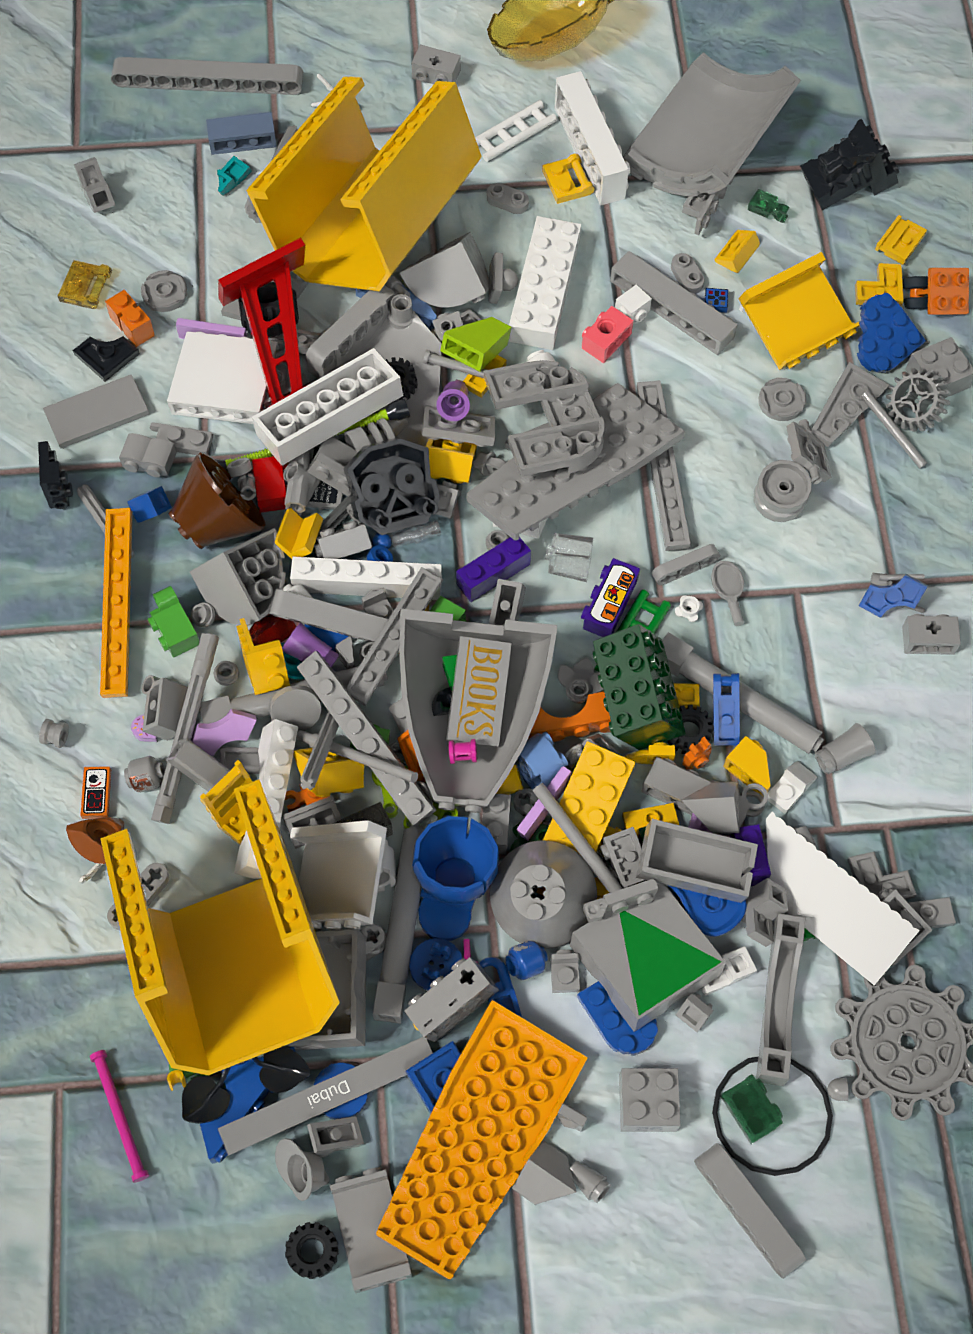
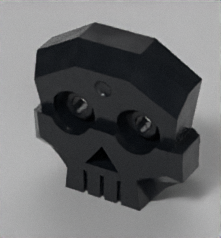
M393 438L363 446L343 468L354 495L350 500L354 518L370 526L380 535L428 523L431 514L435 515L438 511L437 503L440 500L436 480L431 479L428 447L400 438ZM408 474L412 476V480L409 483L405 481V477ZM376 483L377 490L375 492H372L370 487L372 484ZM396 500H397L401 505H403V506H400V507L393 508L394 503H395Z

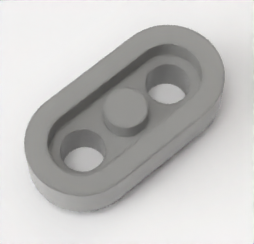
M494 183L487 188V201L489 204L513 214H522L527 211L529 198L526 193L501 183Z
M686 253L675 255L672 259L671 271L679 285L689 292L699 293L703 288L704 277L694 259Z

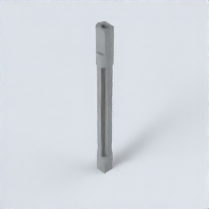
M205 633L201 635L171 751L180 739L187 738L191 741L204 689L219 641V637L216 635ZM168 762L151 818L153 821L169 824L182 774L181 771Z

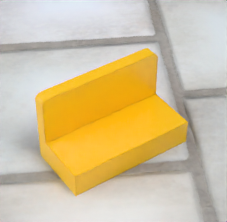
M292 508L287 509L278 530L275 544L291 559L293 557H304L312 553L323 518L318 513L302 519Z

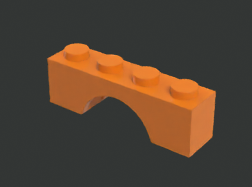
M605 693L588 694L584 708L571 717H554L540 707L528 739L537 733L542 734L544 732L550 735L553 742L561 741L565 737L574 735L576 737H584L591 732H611L609 729L610 715L603 703Z

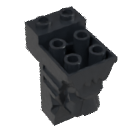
M862 119L857 121L847 138L840 139L839 144H834L827 152L818 155V159H810L800 166L821 210L867 186L870 187L875 196L899 183L896 175L899 173V169L895 161H889L890 153L886 145L881 146L878 139H874L875 135L871 126H865Z

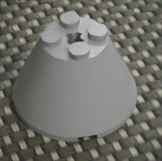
M553 841L529 842L511 851L498 865V874L490 888L491 907L500 927L519 943L534 941L544 949L559 947L571 942L572 933L589 923L584 913L583 905L597 900L596 881L589 865L576 851L566 845ZM545 887L546 890L543 892L545 898L542 900L538 897L536 898L538 888Z

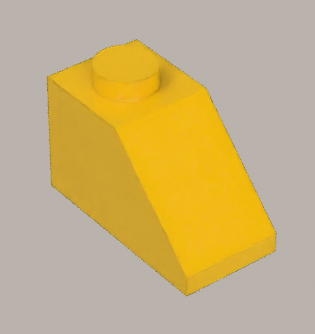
M745 736L726 757L723 767L745 785L760 784L768 793L771 785L766 751L763 750L762 745L758 741L751 740ZM752 789L753 791L758 792L763 796V794L759 790Z

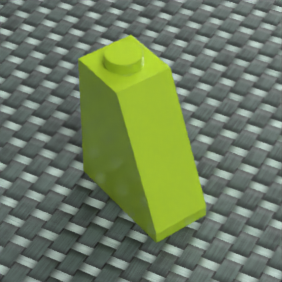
M494 317L456 327L444 332L440 351L481 372L508 345L512 327Z

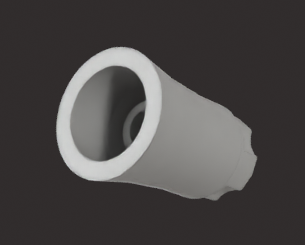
M855 723L845 733L824 745L821 750L815 752V759L822 771L830 774L860 759L874 755L876 751L867 731L860 724Z

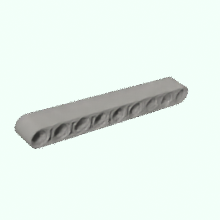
M118 57L113 63L111 81L114 85L125 88L297 95L302 89L304 72L301 67L292 64Z

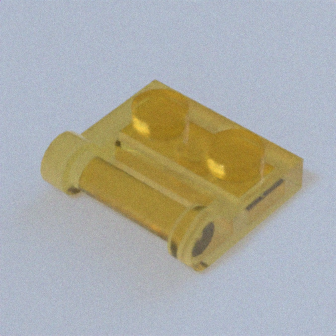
M73 260L59 291V302L96 309L99 304V295L106 279L110 278L112 269L104 264L97 266ZM94 276H97L90 295L86 296Z

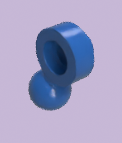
M377 533L372 539L373 547L367 554V561H393V556L388 550L392 543L391 537L388 534L380 535Z

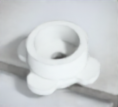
M682 596L679 607L675 608V615L685 617L690 622H695L698 620V612L703 609V603L693 596Z

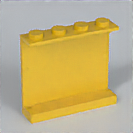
M822 252L745 290L738 298L779 370L787 366L791 369L801 363L800 359L804 357L810 359L820 353L819 349L823 347L830 349L839 343L838 339L844 337L846 340L858 333L856 329L860 326L859 322H851L820 268V265L826 260Z

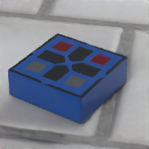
M706 288L704 302L712 305L718 312L727 313L728 289Z

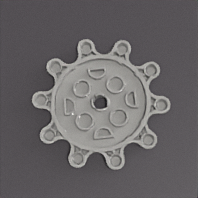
M918 965L909 966L905 971L903 982L898 985L888 983L884 976L873 985L864 977V983L868 989V997L863 1002H855L849 998L839 999L835 1005L836 1013L849 1022L851 1032L848 1037L837 1039L830 1046V1052L834 1058L838 1060H852L859 1067V1076L852 1083L851 1087L854 1096L858 1099H867L876 1091L885 1092L891 1099V1113L893 1117L900 1121H905L911 1117L913 1105L920 1099L929 1101L938 1114L943 1116L950 1115L955 1109L954 1100L950 1095L951 1085L954 1082L960 1081L973 1086V1064L968 1060L966 1054L968 1047L973 1045V1023H964L957 1015V1008L964 1000V992L956 985L948 986L941 993L931 992L925 984V971ZM902 1036H910L914 1040L915 1046L913 1049H906L901 1046Z

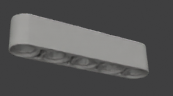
M279 589L275 590L269 614L298 623L301 622L305 625L368 642H375L388 619Z
M714 1144L694 1160L698 1170L781 1278L784 1279L806 1261L798 1245L720 1144Z

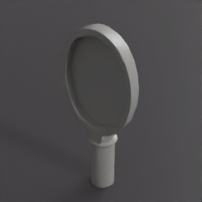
M720 561L716 563L712 570V585L716 593L728 601L734 625L741 626L744 624L737 599L741 596L744 589L743 576L738 567L733 563Z

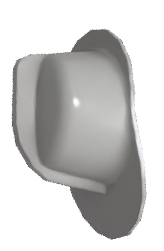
M285 1138L279 1141L275 1151L278 1172L298 1200L305 1201L309 1198L311 1192L329 1183L330 1178L324 1169L323 1161L315 1153L302 1151L291 1139Z

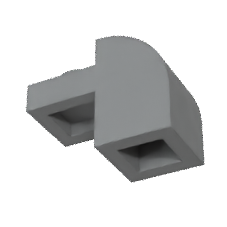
M93 157L74 164L81 188L92 211L96 213L115 206L97 159Z
M766 878L750 889L749 897L746 899V913L741 920L746 923L747 936L765 947L774 943L772 920L777 917L778 913L784 914L788 911L786 889Z

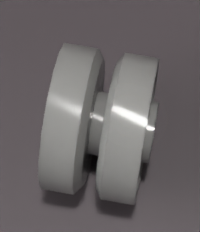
M778 460L767 465L762 470L754 490V503L757 510L765 518L774 522L794 520L802 513L811 493L812 481L808 472L801 465L789 460Z

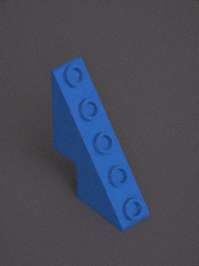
M253 1060L247 1061L242 1065L231 1066L225 1079L226 1089L230 1095L228 1109L220 1118L200 1124L208 1158L212 1164L221 1163L228 1155L218 1128L262 1109L265 1105L263 1100L269 1092H272L262 1085L259 1078L262 1067L258 1066Z

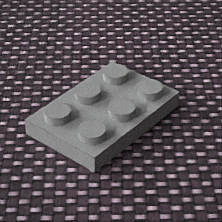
M425 406L422 436L432 440L447 439L454 443H474L480 447L494 446L495 417L468 413L459 421H449L439 414L437 408Z

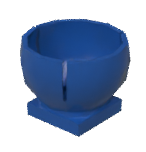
M447 816L428 824L416 840L412 862L413 871L422 887L420 897L472 912L476 899L485 894L498 874V845L489 829L471 818L468 835V817Z

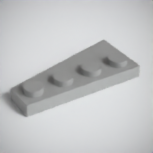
M849 362L811 429L812 434L824 443L825 446L829 447L869 407L862 399V394L869 391L877 400L890 385Z

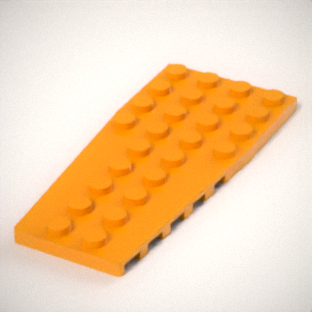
M492 1000L443 1086L378 1226L376 1236L443 1277L452 1279L457 1268L470 1252L472 1245L487 1226L486 1224L502 1203L506 1193L517 1180L528 1159L547 1134L588 1057Z

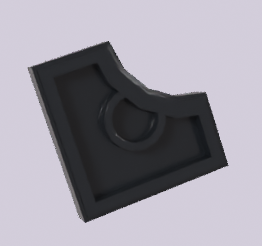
M90 336L73 349L74 355L104 382L140 354L139 350L124 336L108 342L98 341Z

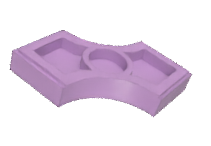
M230 709L227 715L217 722L209 724L198 723L191 737V742L209 755L214 756L215 752L228 742L235 740L247 741L257 721L256 715Z

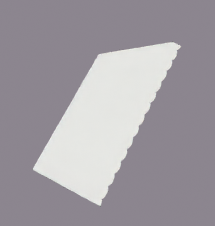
M771 812L766 818L767 858L771 871L769 879L786 889L788 905L786 913L791 916L805 918V928L875 985L920 930L913 928L912 924L902 919L898 912L891 910L889 905L881 902L877 895L870 893L867 887L859 884L854 877L849 876L833 860L827 859V856L822 851L817 850L812 843L806 842L802 835L796 834V831L791 826H787L781 818L776 817Z

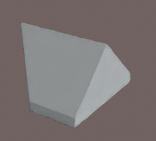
M738 781L711 783L681 800L713 834L739 833Z
M544 1140L528 1159L512 1187L514 1191L534 1205L577 1192L567 1156Z

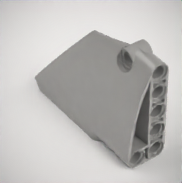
M384 285L380 291L369 290L309 347L306 353L308 372L317 379H320L373 348L384 360L388 359V362H392V357H395L396 361L399 360V357L403 358L404 363L408 360L410 365L414 367L418 381L415 394L410 393L411 398L408 400L406 397L403 398L407 403L410 417L399 421L388 420L387 422L396 438L426 447L429 438L422 436L425 406L437 408L441 366L429 362L424 364L422 362L426 349L430 350L432 354L441 356L440 349L442 343L413 311L411 298L405 294L398 295ZM390 404L386 405L385 407L379 409L378 411H376V412H374V413H372V414H374V415H375V413L378 414V412H380V410H383V409L387 408Z

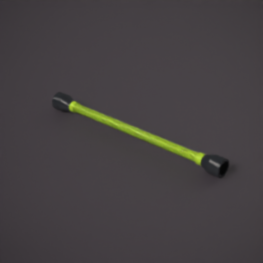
M405 399L393 402L387 408L380 410L378 414L375 413V415L367 416L337 435L357 427L368 426L370 422L377 423V420L385 418L386 421H399L409 418L410 413ZM265 448L264 450L244 455V457L241 456V458H249L250 462H252V459L266 458L273 455ZM231 458L227 460L215 459L227 472V466L235 461Z

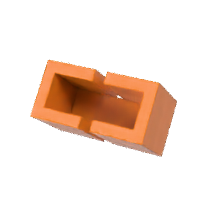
M125 290L105 301L110 318L135 347L155 336L151 319L137 306L136 302Z

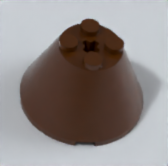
M203 452L195 456L173 509L168 513L180 525L178 528L180 534L187 540L191 537L194 544L202 550L209 545L262 531L266 523L253 500L243 499L240 495L241 492L230 481L233 477L217 461Z

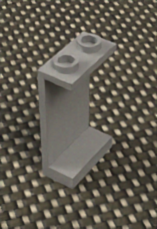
M376 1167L363 1171V1176L352 1179V1175H347L335 1179L336 1184L330 1185V1189L334 1198L355 1293L412 1278L407 1254L376 1236L378 1226L392 1198L386 1170L380 1171V1168Z

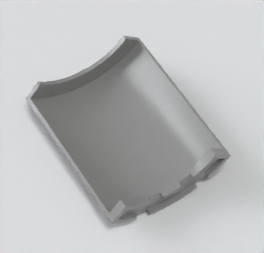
M703 52L692 62L624 154L623 159L629 163L630 174L639 180L644 178L652 182L653 187L675 195L699 196L700 193H708L709 195L722 190L730 183L801 80L786 66L764 75L739 73L720 65Z

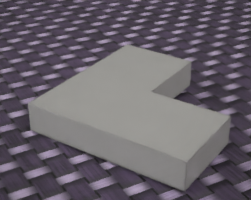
M875 852L848 858L853 877L859 884L867 887L870 893L876 895L882 889L887 891L896 889L905 900L915 898L917 895L908 870L882 875Z

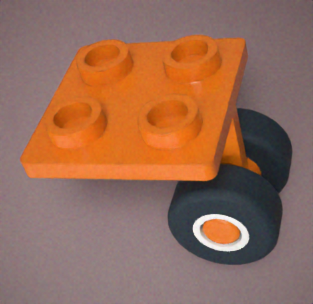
M929 268L928 276L903 278V288L910 289V298L903 299L906 309H928L929 315H960L969 313V268Z

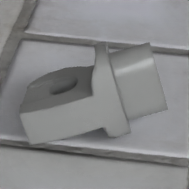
M480 452L473 462V468L479 469L482 475L490 476L506 462L496 458L493 452L489 454Z

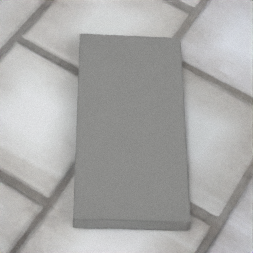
M132 374L43 408L60 449L149 415V411Z

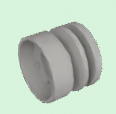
M385 418L377 420V427L373 422L368 423L369 435H366L361 427L349 430L344 434L346 445L356 450L357 453L363 446L393 439L396 436Z

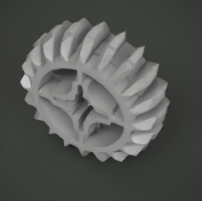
M920 367L919 371L911 368L910 375L905 371L902 372L903 379L894 378L897 385L895 387L890 385L889 389L893 392L886 395V398L891 400V402L886 404V408L892 409L889 412V416L895 418L894 423L897 425L901 424L902 429L907 430L909 428L912 432H916L918 428L923 432L926 430V425L934 428L933 421L941 422L942 418L939 415L941 413H948L944 409V405L951 404L949 400L945 399V397L951 395L950 391L944 390L948 386L947 382L942 381L943 377L941 375H935L934 370L930 369L927 371L924 367ZM920 382H929L934 392H924ZM909 388L908 394L904 396L905 392ZM921 396V400L919 401V403H914L915 400L918 399L917 397ZM931 403H933L932 406H931V408H930L929 411L927 412V407H928ZM903 407L912 408L916 418H909L905 414Z

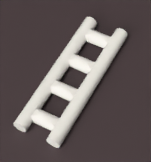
M539 100L476 136L475 139L478 146L481 145L487 151L483 154L484 160L486 162L490 161L557 121L555 114L546 117L540 111L544 108V105ZM533 115L539 122L529 127L523 119ZM516 125L522 132L512 137L506 129ZM499 135L504 142L494 147L488 140Z

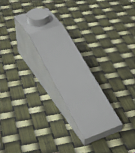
M498 579L489 624L504 626L505 620L519 621L526 590L523 583Z

